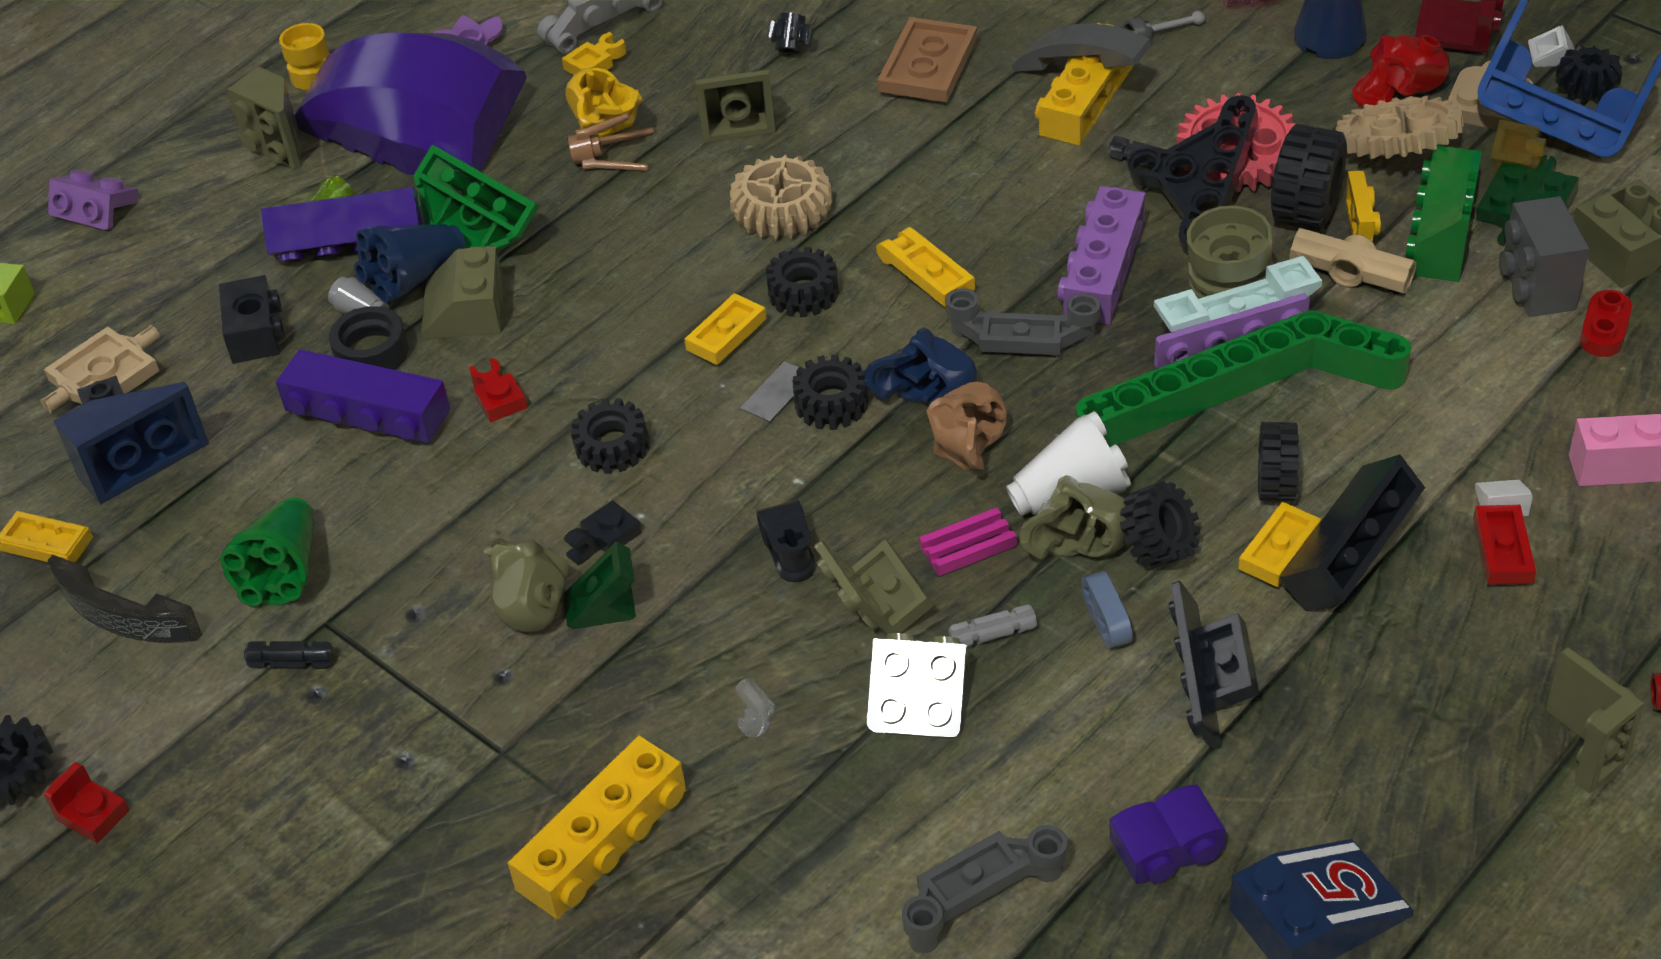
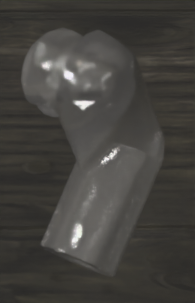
M745 678L736 686L735 694L748 708L744 710V718L738 716L737 723L744 735L749 738H758L768 732L776 706L752 678Z

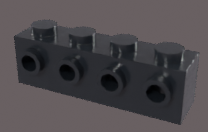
M1401 454L1363 465L1279 577L1305 611L1322 607L1331 609L1346 600L1426 488Z

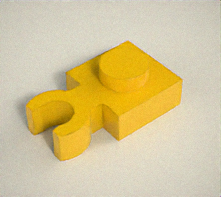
M608 32L599 38V43L596 45L587 41L562 58L563 69L572 75H575L582 69L591 67L608 70L613 67L612 59L621 58L626 54L625 40L621 39L614 43L613 34Z

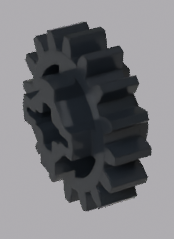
M6 715L0 724V800L6 799L10 806L15 804L16 794L22 792L27 796L32 795L33 792L30 785L33 782L44 783L46 778L42 770L53 767V762L49 756L53 753V748L47 736H45L39 724L32 726L27 717H23L15 724L11 716Z

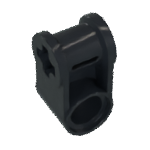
M796 499L757 510L756 515L760 532L766 548H769L778 575L788 582H801L808 579L814 573L816 566L810 548L811 535L800 501Z

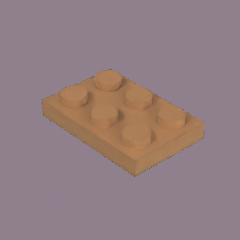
M909 17L877 80L878 92L927 99L929 101L948 102L978 38L977 26Z

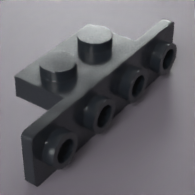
M1177 581L1171 584L1174 601L1169 602V610L1179 631V636L1174 638L1175 647L1185 667V672L1180 674V679L1191 704V709L1186 711L1187 721L1196 737L1202 736L1212 749L1222 747L1216 710L1259 695L1246 623L1240 614L1236 613L1201 626L1197 602L1182 582Z

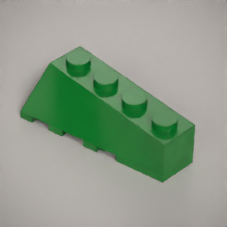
M1437 145V149L1433 151L1432 161L1424 160L1420 183H1426L1427 185L1419 184L1415 207L1422 208V210L1414 209L1410 232L1417 233V235L1409 234L1405 258L1413 259L1417 262L1414 276L1459 282L1482 151Z

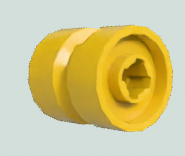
M301 23L283 31L279 37V42L284 60L288 62L287 70L291 84L298 89L308 90L330 53L328 52L329 49L323 28L313 23Z

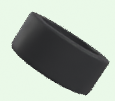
M366 306L353 309L342 315L332 325L328 335L334 357L392 370L397 369L403 363L409 351L402 319L393 310L380 306ZM371 335L389 337L384 343L366 350H353L349 348L355 341Z

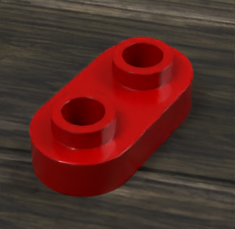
M1610 289L1599 291L1591 297L1580 336V345L1589 354L1609 357L1617 354L1622 349L1632 310V302L1625 294Z

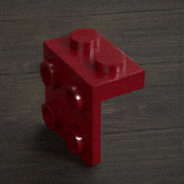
M1422 0L1415 37L1420 38L1421 35H1429L1437 39L1443 48L1488 53L1491 32L1499 33L1504 0H1481V2Z

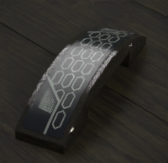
M52 555L47 560L63 596L71 607L86 620L106 631L126 638L153 643L198 641L203 635L193 609L189 605L157 593L146 605H142L95 587L85 566Z

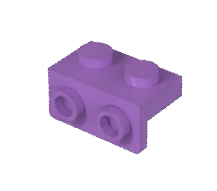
M71 170L68 176L49 179V215L103 230L112 229L114 208L135 204L138 200L137 188L123 185V180L118 178H94L93 172L86 170Z

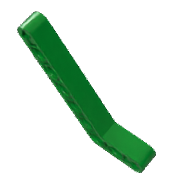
M1305 311L1086 396L1076 405V419L1095 411L1102 420L1107 432L1103 437L1108 446L1111 447L1309 368L1322 370L1382 389H1397L1403 386L1407 380L1412 347L1405 337L1318 311Z

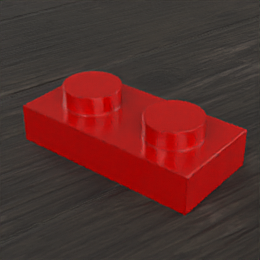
M1521 505L1475 506L1473 519L1487 584L1534 583L1536 568Z

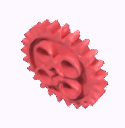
M1224 94L1221 95L1220 103H1216L1208 98L1206 100V108L1195 105L1194 114L1186 113L1184 123H1179L1176 144L1216 123L1222 106L1228 98ZM1256 95L1250 97L1256 104L1259 118L1235 188L1236 192H1240L1242 185L1248 184L1252 191H1256L1257 182H1262L1267 187L1271 186V178L1274 176L1283 141L1290 129L1296 124L1292 123V114L1283 115L1282 105L1270 108L1271 99L1257 103ZM1240 115L1237 116V117H1234V119H1235V124H1236L1237 127H1239V125H1238V120H1239ZM1229 139L1224 141L1219 148L1222 150H1232L1240 142ZM1184 165L1185 171L1192 170L1190 166ZM1226 170L1214 171L1209 176V179L1221 181L1228 176L1229 172Z

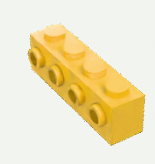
M1100 55L1070 56L1064 71L1060 76L1054 78L1050 91L1045 98L1041 97L1037 103L1035 117L1039 119V135L1080 146L1133 66L1104 67Z
M638 735L508 862L515 890L557 920L570 907L578 905L586 895L587 890L603 874H607L615 868L625 851L635 841L645 838L651 830L653 823L667 809L674 808L681 801L686 791L681 762Z

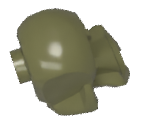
M1065 475L1059 478L1047 503L1042 504L1037 515L1023 524L1020 530V542L1026 551L1039 559L1045 558L1048 553L1056 557H1067L1077 554L1091 557L1112 555L1125 545L1123 537L1129 536L1127 530H1121L1120 522L1126 520L1125 517L1120 515L1121 508L1126 507L1123 503L1124 499L1113 492L1089 483H1080L1075 478Z
M500 538L489 542L483 552L491 557L495 578L491 591V602L497 617L509 628L526 633L544 630L553 621L562 599L566 584L565 580L569 575L568 560L553 553L533 539L519 544L507 542Z

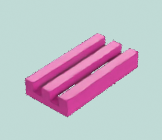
M997 507L919 537V547L938 577L1017 546V535L1013 530L1009 531V524L1006 519H1001V512ZM999 535V536H996V537H994V538H991V539H988V540H986V541H983V542H981V543L976 544L977 542H980V541L985 540V539H987V538H990V537H992V536ZM960 549V551H957V552L952 553V554H950V555H947V556H945V557L939 558V557H941V556H943V555L949 554V553H951V552H954V551Z

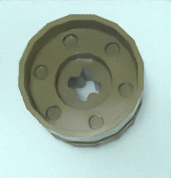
M1219 206L1204 211L1192 221L1187 230L1189 285L1197 298L1200 299L1266 279V266L1272 265V227L1265 216L1251 208L1242 206Z

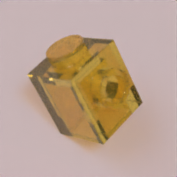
M1500 120L1490 158L1496 163L1520 164L1532 168L1534 161L1541 162L1546 139L1540 138L1541 130L1539 127Z

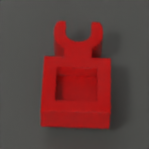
M495 358L489 359L491 366L489 372L480 373L474 365L469 368L474 385L475 398L490 423L528 408L525 396L512 374L502 375L500 364Z

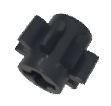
M783 12L780 13L778 22L770 21L768 38L771 39V42H776L775 50L788 54H800L803 45H811L813 29L810 28L809 24H805V16L797 13Z

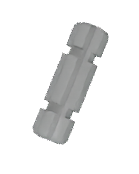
M1027 604L1012 609L1011 613L1005 610L975 618L970 624L967 621L953 624L948 628L949 637L959 638V644H966L969 647L973 645L974 641L980 644L1012 635L1014 630H1017L1018 633L1031 630L1037 626V620L1032 606Z

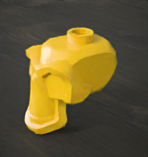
M591 67L582 69L566 85L567 102L576 116L581 129L589 128L624 113L629 114L630 118L596 133L599 134L600 138L632 127L638 107L643 101L638 89L635 90L628 85L620 83L611 72L604 68Z

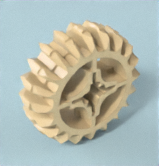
M787 154L782 158H774L771 155L770 159L766 161L756 159L755 166L744 165V171L735 174V181L731 184L730 206L735 219L738 221V225L746 227L748 234L758 232L761 239L771 235L775 241L780 236H788L792 239L793 234L800 233L806 235L808 228L818 229L819 221L827 220V213L831 210L832 204L831 183L828 176L824 173L823 167H816L814 160L803 162L801 155L794 159L788 158Z

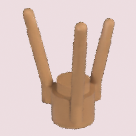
M624 113L589 128L576 130V135L568 136L573 164L582 163L584 170L601 168L647 171L649 169L647 164L596 160V157L603 156V145L651 135L654 133V128L637 129L601 138L599 134H596L630 118L629 114Z

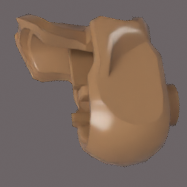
M970 382L945 394L943 397L935 399L926 410L934 435L933 453L942 459L955 463L963 471L970 470L971 468L984 469L981 455L986 447L1001 436L1007 416L1005 403L993 386L982 382Z

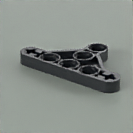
M1237 95L1228 99L1222 106L1216 123L1169 149L1144 147L1135 150L1127 159V167L1132 181L1140 186L1160 188L1182 217L1178 237L1182 250L1186 255H1188L1187 230L1192 221L1203 213L1198 210V207L1206 201H1216L1218 203L1217 207L1229 206L1259 118L1256 104L1248 96ZM1240 115L1239 120H1238V125H1239V127H1237L1236 124H1235V119H1234V117H1237V116ZM1229 139L1240 142L1232 150H1222L1219 148L1224 141ZM1151 161L1155 163L1154 168L1150 171H1136L1137 166L1142 162ZM1186 165L1192 168L1190 173L1182 177L1172 174L1174 169L1179 166ZM1226 170L1229 172L1228 176L1221 181L1209 179V176L1214 171Z

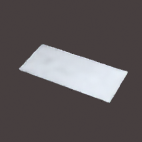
M784 361L740 409L771 421L794 396L792 380L793 376H797L796 370L799 367Z

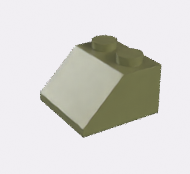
M769 70L695 80V93L703 143L776 133Z
M496 246L457 249L426 281L421 331L423 340L501 333L504 280Z

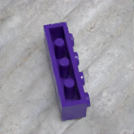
M413 187L260 209L267 254L273 257L279 256V262L301 260L302 253L317 251V257L340 254V247L354 246L355 251H358L356 232L367 227L423 225L418 191Z
M301 349L297 351L276 380L285 411L425 443L431 441L451 410L443 380Z

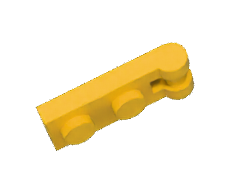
M911 227L900 231L896 239H886L876 245L877 254L884 264L895 266L944 307L946 306V297L951 291L959 288L975 290V277Z

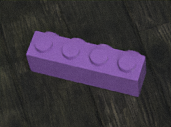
M1100 186L1095 201H1088L1085 213L1086 226H1079L1076 238L1077 251L1070 252L1067 263L1068 277H1061L1058 287V300L1064 301L1063 315L1067 314V303L1072 296L1081 293L1091 294L1098 298L1100 302V319L1097 323L1111 325L1145 222V192Z

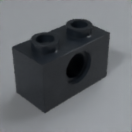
M266 275L219 284L222 335L232 364L279 355L278 338L284 337V329L279 314L276 315V313L282 312L278 290H270Z

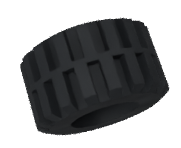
M1297 123L1290 129L1281 146L1272 182L1271 210L1275 220L1317 229L1324 228L1328 223L1338 201L1346 166L1347 142L1343 132Z

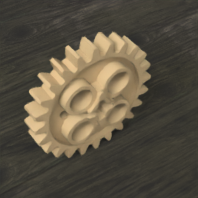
M1409 96L1402 100L1396 97L1387 103L1380 100L1378 105L1375 106L1365 104L1363 105L1364 109L1351 110L1352 114L1343 115V120L1337 121L1338 126H1336V131L1343 132L1345 135L1347 154L1356 152L1357 157L1370 154V158L1385 156L1386 159L1396 154L1406 157L1408 152L1422 154V149L1425 148L1436 150L1437 144L1448 145L1449 139H1457L1458 133H1462L1464 127L1462 109H1459V104H1452V100L1442 101L1441 97L1428 100V96L1421 98Z

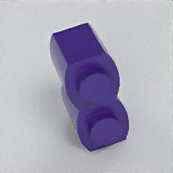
M1188 785L1175 789L1154 802L1134 805L1109 819L1110 840L1136 884L1150 881L1153 883L1162 882L1171 877L1180 866L1207 864L1217 858L1220 852L1225 849V827L1198 785Z

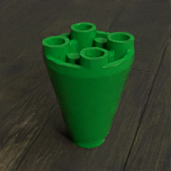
M291 497L277 503L236 534L223 550L220 562L224 576L233 589L237 591L238 599L245 605H282L301 596L309 575L314 528L313 510L306 501Z

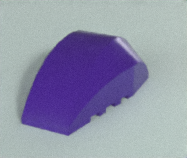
M392 32L365 35L342 44L328 55L295 112V118L300 131L327 142L331 140L339 142L346 150L353 153L360 151L368 154L373 161L383 165L387 162L396 166L398 171L408 175L415 174L432 144L481 172L527 77L525 71L503 53L477 40L446 33Z

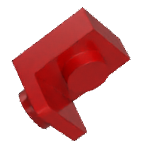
M74 762L62 775L58 776L44 793V797L58 822L97 844L130 811L125 799L91 781L85 767L77 762Z

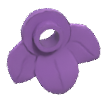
M463 15L455 23L452 30H436L434 33L453 34L477 40L488 46L489 42L500 36L503 26L498 16L490 18L479 25Z

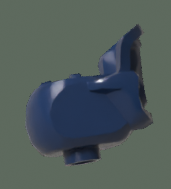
M924 327L917 331L916 335L910 339L909 344L903 349H899L889 356L869 363L865 370L864 381L867 387L882 399H889L895 392H898L899 397L907 401L923 402L930 406L932 401L943 397L960 386L970 382H977V369L974 361L967 354L945 339L934 336L929 329Z

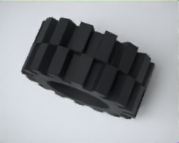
M798 247L791 248L792 254L788 255L784 250L779 253L780 259L773 257L770 260L771 265H767L766 268L768 297L771 305H776L778 312L782 313L786 309L787 316L793 317L795 312H799L800 317H807L806 312L812 311L815 316L820 314V307L826 311L831 307L830 302H836L837 294H839L837 266L833 262L832 256L829 254L824 256L823 250L817 249L815 253H812V247H805L804 252H799ZM802 280H809V281H810V282H807V283H794V282L802 281Z
M832 354L831 360L825 361V357L822 355L817 356L818 363H814L811 359L806 361L805 368L799 367L796 370L797 376H793L792 380L794 403L798 417H804V423L809 426L815 421V427L822 430L824 424H829L830 430H837V423H842L845 428L851 425L850 418L856 422L860 420L861 412H866L868 403L867 385L864 381L865 370L862 371L861 365L858 362L852 365V359L846 356L841 362L839 361V355ZM829 389H836L842 391L840 393L833 395L819 394L820 392Z
M608 398L601 399L602 406L599 407L596 406L595 402L588 404L589 412L587 413L581 409L577 413L579 420L573 419L571 424L573 428L570 430L577 458L580 459L581 464L585 467L590 465L591 471L597 473L603 467L604 474H612L613 467H618L619 472L626 471L625 464L627 463L632 467L638 464L637 457L644 459L647 455L646 449L650 447L649 435L642 411L639 408L635 409L634 403L630 401L624 406L623 400L615 398L614 404H610ZM609 432L624 433L613 441L600 442L596 440L601 435Z
M1261 422L1258 445L1259 500L1295 501L1299 469V434L1296 422Z
M1159 482L1130 493L1131 496L1124 499L1123 503L1126 507L1121 508L1120 515L1126 518L1125 521L1120 522L1121 530H1127L1129 535L1123 538L1126 545L1132 543L1134 546L1130 552L1134 557L1141 555L1140 562L1144 565L1150 564V567L1154 568L1192 556L1195 552L1193 548L1198 547L1199 540L1194 537L1200 534V527L1194 525V521L1198 520L1199 517L1197 512L1191 513L1190 507L1194 504L1190 498L1184 500L1186 492L1182 488L1176 489V484L1172 482Z

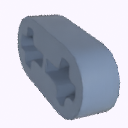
M1102 571L1083 576L1081 578V590L1084 602L1105 646L1110 649L1131 643L1133 637L1130 620L1108 574Z

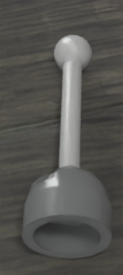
M1195 11L1192 16L1150 25L1143 18H1133L1125 20L1123 28L1151 39L1153 32L1190 23L1201 25L1205 21V14L1201 11Z

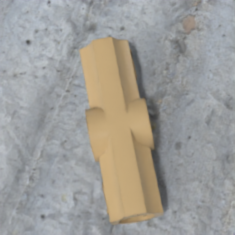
M1299 228L1294 236L1289 257L1290 260L1304 255L1313 268L1329 272L1331 278L1337 284L1344 287H1354L1362 281L1403 294H1407L1411 287L1417 264L1414 260L1376 250L1373 242L1362 235L1354 234L1341 240Z

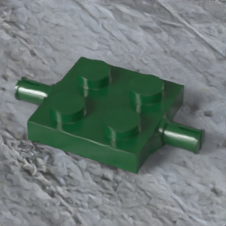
M1548 155L1542 156L1536 168L1502 162L1477 206L1476 220L1502 227L1503 229L1497 237L1498 242L1502 246L1506 243L1504 227L1506 221L1510 220L1513 203L1561 196L1567 209L1570 206L1578 190L1579 177L1552 171L1557 164L1553 156L1550 155L1548 161Z

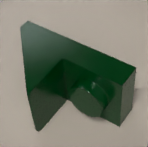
M615 542L563 593L567 627L580 629L628 621L635 618L636 614L631 584L634 582V571L629 547Z

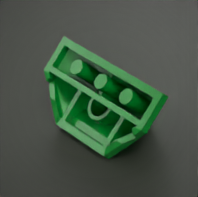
M433 144L413 176L415 186L419 189L420 204L426 225H455L464 237L465 248L496 246L497 252L501 251L521 238L539 208V205Z

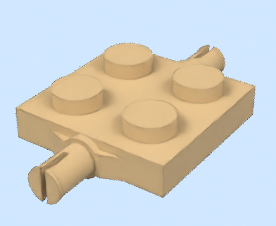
M149 325L136 336L129 337L120 335L107 326L44 369L48 381L58 387V389L40 399L42 406L51 414L68 401L77 402L82 405L77 389L113 376H117L124 394L130 392L159 372L156 360L143 351L161 338L159 332L155 327Z

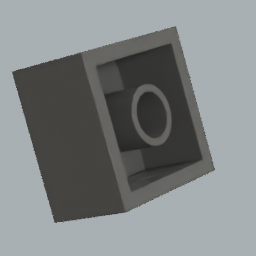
M1561 196L1513 203L1510 220L1506 221L1504 227L1506 243L1504 251H1501L1499 254V266L1502 274L1507 275L1512 283L1515 300L1522 303L1528 317L1576 310L1589 248Z

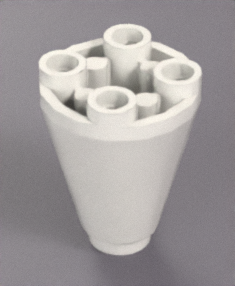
M1095 411L1088 415H1083L1071 423L1013 477L1014 482L1006 486L1008 495L1021 516L1030 512L1032 515H1037L1042 504L1047 503L1059 478L1065 475L1075 478L1080 483H1089L1117 495L1126 491V488L1131 486L1130 479L1124 470L1128 468L1126 459L1116 444L1111 447L1108 446L1103 435L1107 434L1105 426Z

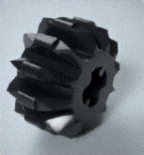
M1578 45L1576 50H1566L1564 57L1560 59V64L1557 65L1555 75L1557 76L1556 82L1559 85L1558 92L1568 94L1569 100L1580 99L1583 104L1586 101H1593L1598 104L1606 92L1618 88V85L1621 84L1623 73L1621 72L1622 66L1619 64L1620 57L1610 55V50L1607 48L1603 50L1596 49L1595 45L1592 48Z

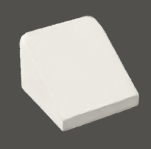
M1563 25L1528 41L1532 63L1535 67H1557L1560 64V59L1564 57L1566 50H1574L1573 43Z
M1520 480L1475 483L1480 506L1520 504L1523 516H1529L1533 496L1531 491Z

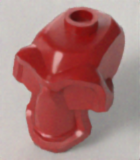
M1400 35L1398 37L1381 36L1377 45L1370 52L1373 67L1357 82L1353 88L1352 97L1359 107L1364 108L1363 105L1365 104L1378 105L1380 100L1386 103L1391 102L1396 91L1404 96H1412L1418 93L1424 94L1432 91L1447 78L1450 71L1449 57L1441 48V43L1429 35H1421L1420 38L1408 35Z

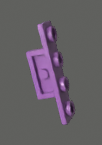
M1305 293L1160 335L1155 339L1154 365L1157 369L1293 315L1309 311L1310 299Z

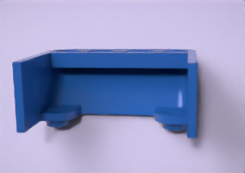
M1520 0L1479 83L1477 96L1480 104L1494 113L1594 156L1606 158L1615 155L1623 147L1661 71V53L1654 60L1638 94L1624 88L1611 89L1602 96L1596 109L1592 110L1525 81L1532 64L1531 54L1525 46L1511 40L1529 1Z

